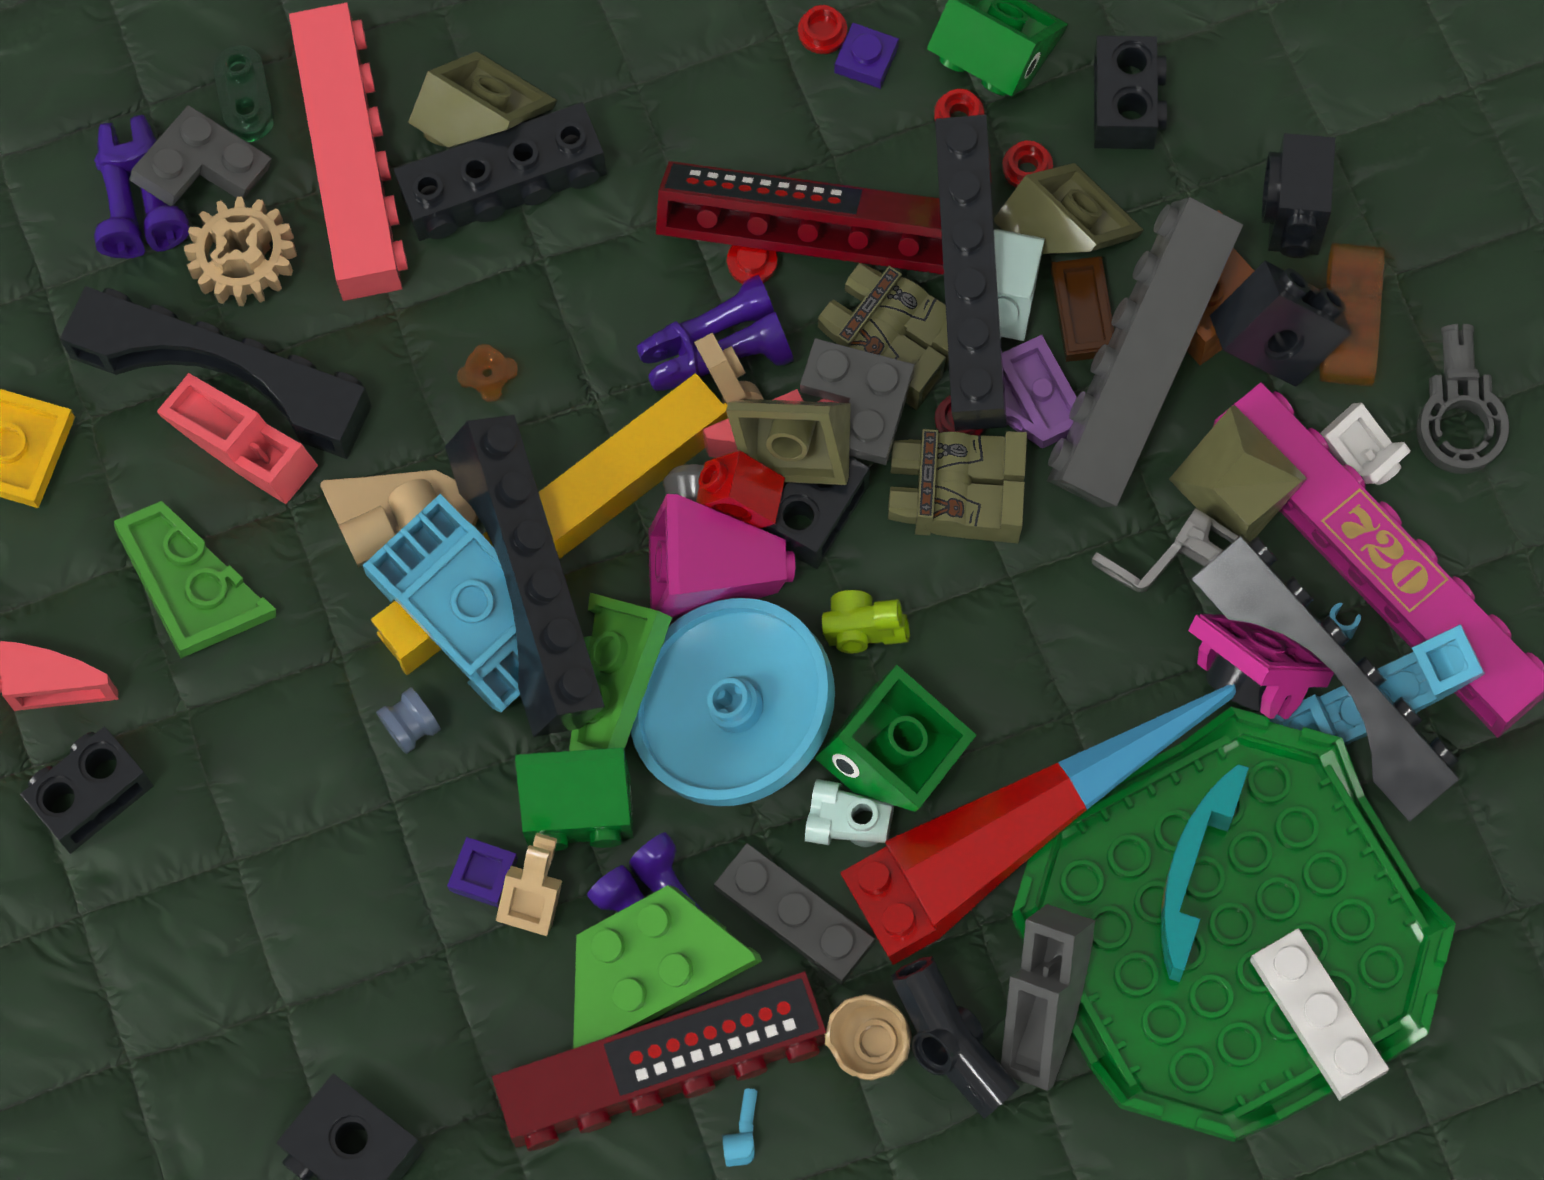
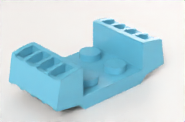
M439 494L365 562L363 568L367 577L390 602L395 600L470 679L467 683L493 710L502 712L520 695L518 688L517 635L505 576L495 548Z

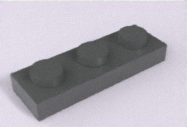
M746 843L714 883V889L841 985L844 984L875 944V938L748 843Z

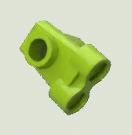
M846 590L835 593L831 597V611L823 612L822 614L823 635L829 646L836 645V648L844 653L863 652L868 648V643L883 642L885 645L907 643L910 640L908 618L906 614L902 613L899 599L877 601L872 605V596L858 590Z

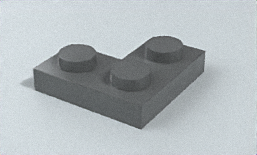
M188 105L132 168L130 181L169 206H173L199 175L235 198L243 197L244 199L269 170L272 158Z
M815 338L800 383L801 393L831 401L851 403L849 456L886 465L912 382L915 364Z

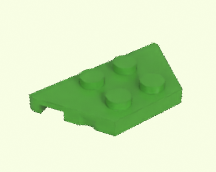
M670 885L663 887L576 935L573 1048L640 1027L762 962L760 954L753 948L744 945L729 933L726 927L713 916L699 909L695 902L678 888Z

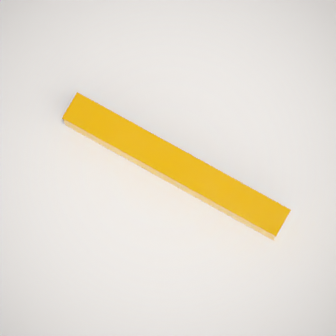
M696 373L538 492L559 559L663 481L673 468L684 465L705 449L703 429L728 419L727 404H723ZM486 531L482 535L493 546L492 541ZM396 601L371 619L374 626L378 629V637L399 661L406 675H409L441 650Z

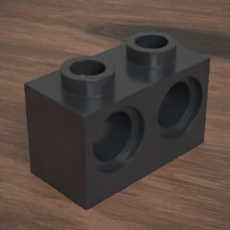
M1097 36L1094 54V148L1154 149L1157 131H1166L1167 101L1158 100V86H1165L1167 60L1166 55H1157V36ZM1125 66H1132L1139 69L1141 72L1137 74H1127L1124 73L1120 68ZM1134 111L1141 115V118L1130 120L1124 118L1120 113Z
M849 456V478L847 485L835 484L831 487L822 488L814 483L788 482L782 490L776 523L763 527V530L785 539L786 551H794L795 558L818 569L867 491L870 483V467ZM795 515L806 516L812 521L811 525L803 530L791 529L785 523L790 517Z
M104 726L96 733L89 732L80 737L70 748V754L54 767L52 765L46 766L35 773L28 782V788L20 795L71 854L154 786L142 769ZM107 760L117 761L116 769L110 776L103 779L94 778L95 769L100 763ZM64 794H74V802L68 810L62 813L52 812L53 803L58 797Z

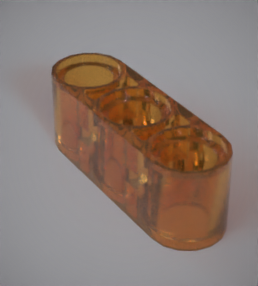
M1335 242L1331 244L1326 288L1335 292L1344 302L1346 307L1344 315L1352 334L1320 363V382L1373 386L1378 357L1384 247Z

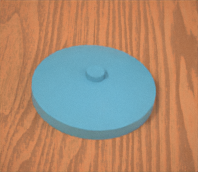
M731 598L700 606L677 619L667 630L663 646L647 685L646 693L631 729L635 748L645 766L658 780L673 792L691 801L711 806H736L769 796L786 786L806 768L825 739L832 720L835 701V684L830 661L817 637L796 616L778 605L758 599Z

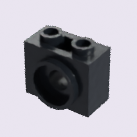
M1284 133L1280 151H1269L1262 197V223H1270L1268 251L1281 252L1282 255L1290 258H1303L1310 254L1319 255L1332 209L1336 137Z
M1264 261L1210 315L1223 351L1295 387L1352 334L1344 315L1346 310L1345 304L1335 292L1328 288L1320 290L1307 283L1293 269L1288 268L1284 271L1267 261Z
M334 1073L276 1142L287 1154L282 1164L301 1180H311L313 1176L319 1180H401L425 1150L418 1139ZM356 1129L366 1131L368 1140L363 1150L356 1154H345L342 1152L341 1144L346 1134Z

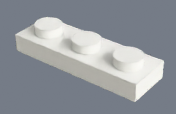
M1299 928L1251 956L1250 962L1339 1101L1388 1072V1066Z

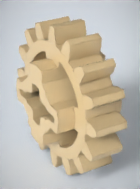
M237 197L235 207L230 209L220 200L217 202L218 213L211 216L204 211L199 214L204 225L202 228L189 227L188 233L194 244L184 246L187 259L191 261L187 267L192 278L198 279L197 282L201 291L207 294L214 290L215 296L221 304H224L230 295H234L238 305L244 306L247 295L254 294L255 298L261 303L265 301L263 289L268 286L277 292L282 289L278 279L279 274L292 276L293 269L290 261L287 259L297 257V251L294 243L290 241L294 238L289 223L282 224L283 219L278 209H273L266 214L267 210L263 200L258 199L251 208H247L243 197ZM273 240L272 254L267 261L265 254L271 249L269 242ZM214 242L216 249L210 254L212 260L209 262V251Z

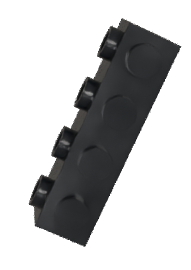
M583 102L394 169L400 193L419 241L428 238H445L453 234L461 226L475 221L489 222L495 220L506 210L523 204H540L549 199L554 193L570 187L579 189L590 186L599 177L607 175L604 152Z

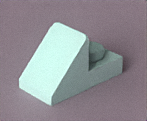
M994 229L1001 337L1024 341L1045 238Z

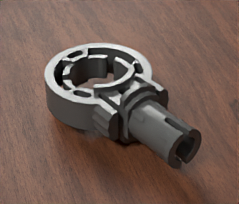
M1458 324L1447 325L1441 328L1444 374L1443 376L1435 375L1429 378L1430 399L1422 408L1416 426L1418 443L1427 459L1438 468L1456 474L1473 473L1489 465L1504 448L1509 434L1507 412L1502 402L1492 393V376L1482 375L1480 378L1478 369H1475L1474 326L1469 324H1463L1460 331H1458ZM1458 389H1463V395H1458ZM1432 409L1436 410L1434 417L1431 415ZM1452 409H1465L1474 415L1477 414L1485 426L1484 441L1478 447L1472 449H1457L1451 446L1448 441L1443 442L1438 448L1434 442L1442 436V431L1440 430L1442 415ZM1431 424H1432V426H1431L1432 438H1431L1430 431H1429V425H1431ZM1494 426H1496L1494 446L1488 454L1480 458L1478 454L1489 444L1487 441L1492 438Z

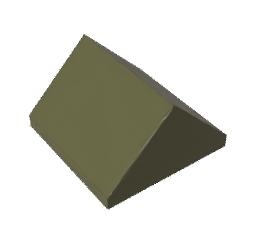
M762 399L728 402L726 411L738 451L744 452L785 477L784 482L847 485L849 478L851 403Z

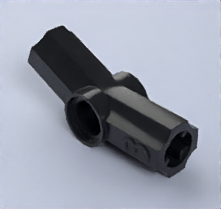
M933 956L919 958L908 965L902 966L891 977L917 1031L912 1040V1050L915 1058L928 1072L934 1075L946 1074L985 1119L1014 1094L1020 1086L981 1043L983 1041L981 1023L971 1011L956 1005Z

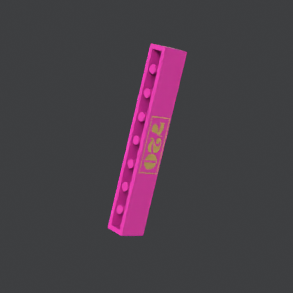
M1260 382L1234 404L1307 478L1279 511L1411 648L1458 625H1462L1485 674L1454 693L1497 738L1544 698L1543 662L1532 653L1527 652L1525 654L1511 640L1512 635L1506 624L1493 614L1488 616L1474 602L1475 597L1469 586L1456 576L1451 578L1438 565V558L1432 548L1421 539L1414 540L1403 529L1401 519L1396 511L1385 502L1381 501L1378 503L1365 489V482L1360 474L1347 464L1342 466L1329 452L1330 448L1324 437L1313 428L1306 429L1294 416L1291 404L1282 394L1276 391L1271 393ZM1226 411L1223 414H1221L1217 419H1215L1214 425L1220 420V418L1226 413Z

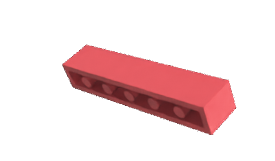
M348 3L289 13L335 278L342 299L347 301L403 290L399 271L408 270V263L403 240L394 241L391 226L400 225L394 195L385 197L383 182L392 180L386 150L377 152L375 137L384 136L378 106L369 108L367 99L368 93L375 92V85L370 63L361 64L359 50L367 49L362 20L352 21Z

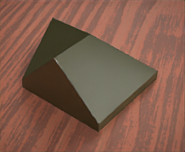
M1234 405L1226 411L1169 480L1198 510L1207 514L1237 536L1243 534L1250 542L1264 529L1307 478Z

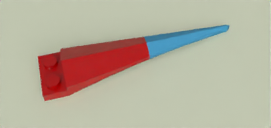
M1235 684L1224 686L895 836L885 842L886 847L840 872L892 965L940 939L1009 875L1087 809L1154 756L1231 700L1236 693Z

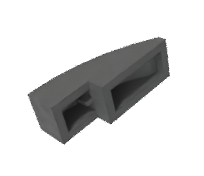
M1049 904L1026 919L1021 969L1010 976L1001 1066L1012 1078L1047 1091L1053 1087L1067 1049L1084 989L1096 920Z

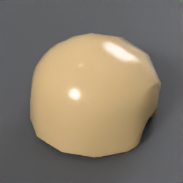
M867 994L844 1000L830 1014L825 1034V1044L832 1052L840 1068L851 1076H857L860 1079L870 1081L893 1075L908 1059L912 1040L910 1025L903 1012L891 1001Z

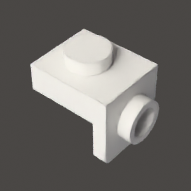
M1352 403L1320 433L1328 443L1329 452L1342 466L1347 464L1354 468L1360 474L1365 484L1375 483L1380 485L1390 480L1400 471L1401 465L1399 462L1411 451L1405 442L1392 443L1363 403Z

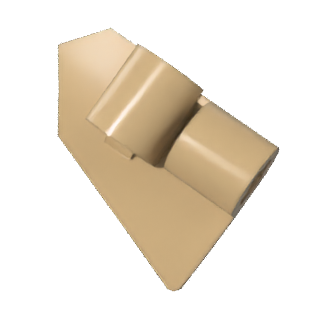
M437 470L323 480L320 485L358 567L367 562L439 494L473 526L476 525L478 519L472 507L459 494L455 479Z

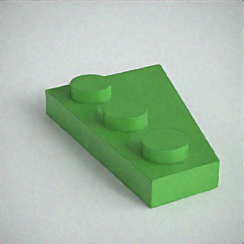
M163 501L114 521L115 530L180 659L276 617V609L264 597L260 598L243 582V577L230 565L226 566L206 547L205 541Z
M590 593L588 611L595 613L592 636L584 637V641L605 707L581 729L572 730L570 751L625 748L672 619L671 616L654 609Z

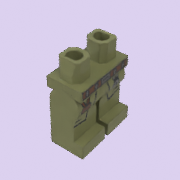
M859 263L845 283V291L860 300V305L852 312L833 299L819 315L818 328L836 344L915 364L914 375L905 403L918 410L942 378L944 370L947 371L949 368L946 305L929 295L916 283L902 278V274L891 266H888L882 274L867 265Z
M923 429L921 440L893 441L891 473L918 475V488L890 487L888 519L915 524V535L930 536L933 533L948 537L1018 544L1023 523L1027 432L1006 431L1005 436H978L961 432L938 433V430Z

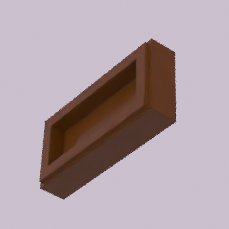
M1102 256L1051 262L1050 270L1066 362L1094 359L1101 346L1109 344L1114 333Z

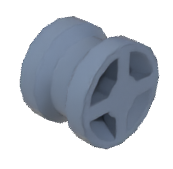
M411 687L401 694V700L392 707L383 706L376 711L386 730L405 754L415 749L416 741L422 736H433L441 730L430 710Z

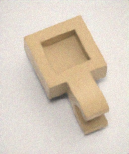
M713 333L694 342L721 392L723 404L726 403L728 405V402L747 399L764 400L755 384L737 379L744 375L745 371L732 346L722 350Z
M536 833L533 846L529 845L527 849L524 869L515 866L510 867L505 876L496 918L497 922L544 936L548 935L553 925L562 880L547 876L555 853L557 838Z

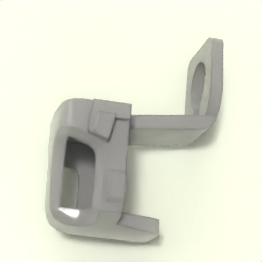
M1195 508L1175 538V542L1142 580L1097 552L1092 558V564L1130 589L1137 592H1145L1155 583L1179 553L1184 554L1203 567L1223 550L1209 541V531L1215 532L1231 543L1239 536Z

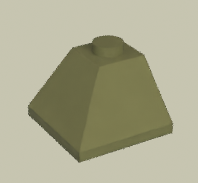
M476 51L427 72L408 123L421 130L428 141L449 148L512 128L553 109L557 100Z
M1075 163L1026 175L994 218V222L1002 230L1045 238L1042 254L1091 252L1138 238L1143 232V229Z

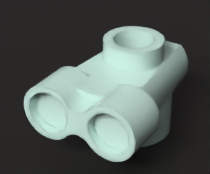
M816 779L811 809L806 823L805 841L830 845L831 839L850 840L855 845L861 847H871L878 843H885L889 838L894 805L842 791L841 783ZM861 811H871L873 813L872 819L866 824L854 822L853 817Z

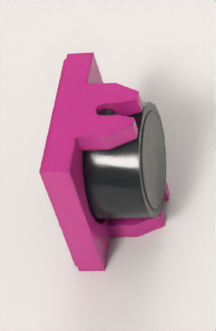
M1200 614L1195 615L1188 630L1202 641L1198 650L1197 664L1208 671L1206 674L1208 683L1215 690L1235 684L1236 693L1231 700L1242 706L1260 711L1269 719H1274L1277 714L1283 719H1289L1301 705L1309 687L1327 688L1334 675V672L1307 648L1281 633L1256 624L1228 620L1224 615Z

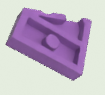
M1042 335L1037 336L1003 352L1007 425L1017 432H1027V439L1042 449L1058 442L1061 438H1066L1073 424L1069 414L1077 397Z

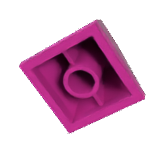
M666 494L649 528L650 609L671 616L670 625L683 615L705 604L731 598L759 599L778 593L785 582H793L795 554L794 551H786L785 539L678 494Z

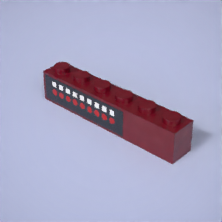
M673 161L668 162L658 190L657 235L886 267L891 266L893 268L944 275L940 198Z
M804 971L493 1075L492 1079L510 1137L515 1147L518 1148L526 1145L528 1151H535L557 1143L559 1141L557 1134L579 1128L580 1133H589L602 1129L611 1124L610 1116L631 1110L633 1116L647 1114L661 1108L664 1105L662 1099L682 1092L685 1098L706 1094L716 1088L714 1081L732 1075L736 1076L737 1081L754 1078L768 1070L766 1064L786 1057L789 1063H797L812 1058L820 1053L818 1046L825 1044L826 1030L806 972Z

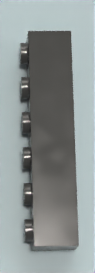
M1191 197L1172 202L1171 205L1168 204L1162 209L1154 225V232L1158 235L1150 252H1144L1135 266L1133 279L1137 280L1134 289L1129 298L1126 297L1120 302L1113 315L1112 325L1116 328L1108 345H1102L1093 359L1090 371L1095 375L1087 392L1082 391L1078 395L1071 408L1069 418L1073 420V424L1066 439L1061 438L1056 443L1050 454L1048 466L1052 467V470L1047 479L1048 482L1100 508L1117 507L1243 224Z

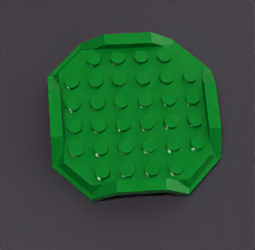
M1235 707L1228 708L1182 743L1153 757L1028 859L1012 912V920L1022 943H1024L1026 919L1047 904L1096 920L1084 989L1071 1036L1087 1065L1119 1108L1232 1142L1276 1125L1334 1093L1250 962L1253 954L1299 928L1384 1062L1387 1063L1426 1038L1429 1034L1438 998L1437 992L1456 925L1444 910L1420 887L1366 799L1343 738L1306 727L1298 730L1269 722L1270 719L1266 716ZM1239 764L1248 767V771L1228 832L1207 825L1179 911L1199 918L1200 922L1180 982H1177L1168 977L1161 942V907L1168 871L1179 839L1193 812L1211 788L1225 774Z

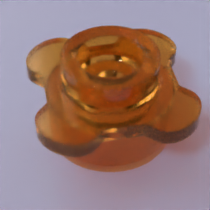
M481 344L469 355L465 367L458 370L457 379L462 387H472L481 393L483 400L494 402L502 396L501 389L508 379H513L517 376L518 367L513 359H505L492 346ZM490 369L492 371L491 376H484V370Z

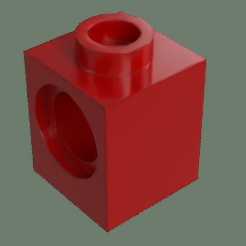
M739 450L705 462L699 476V490L696 502L760 529L776 523L785 477Z

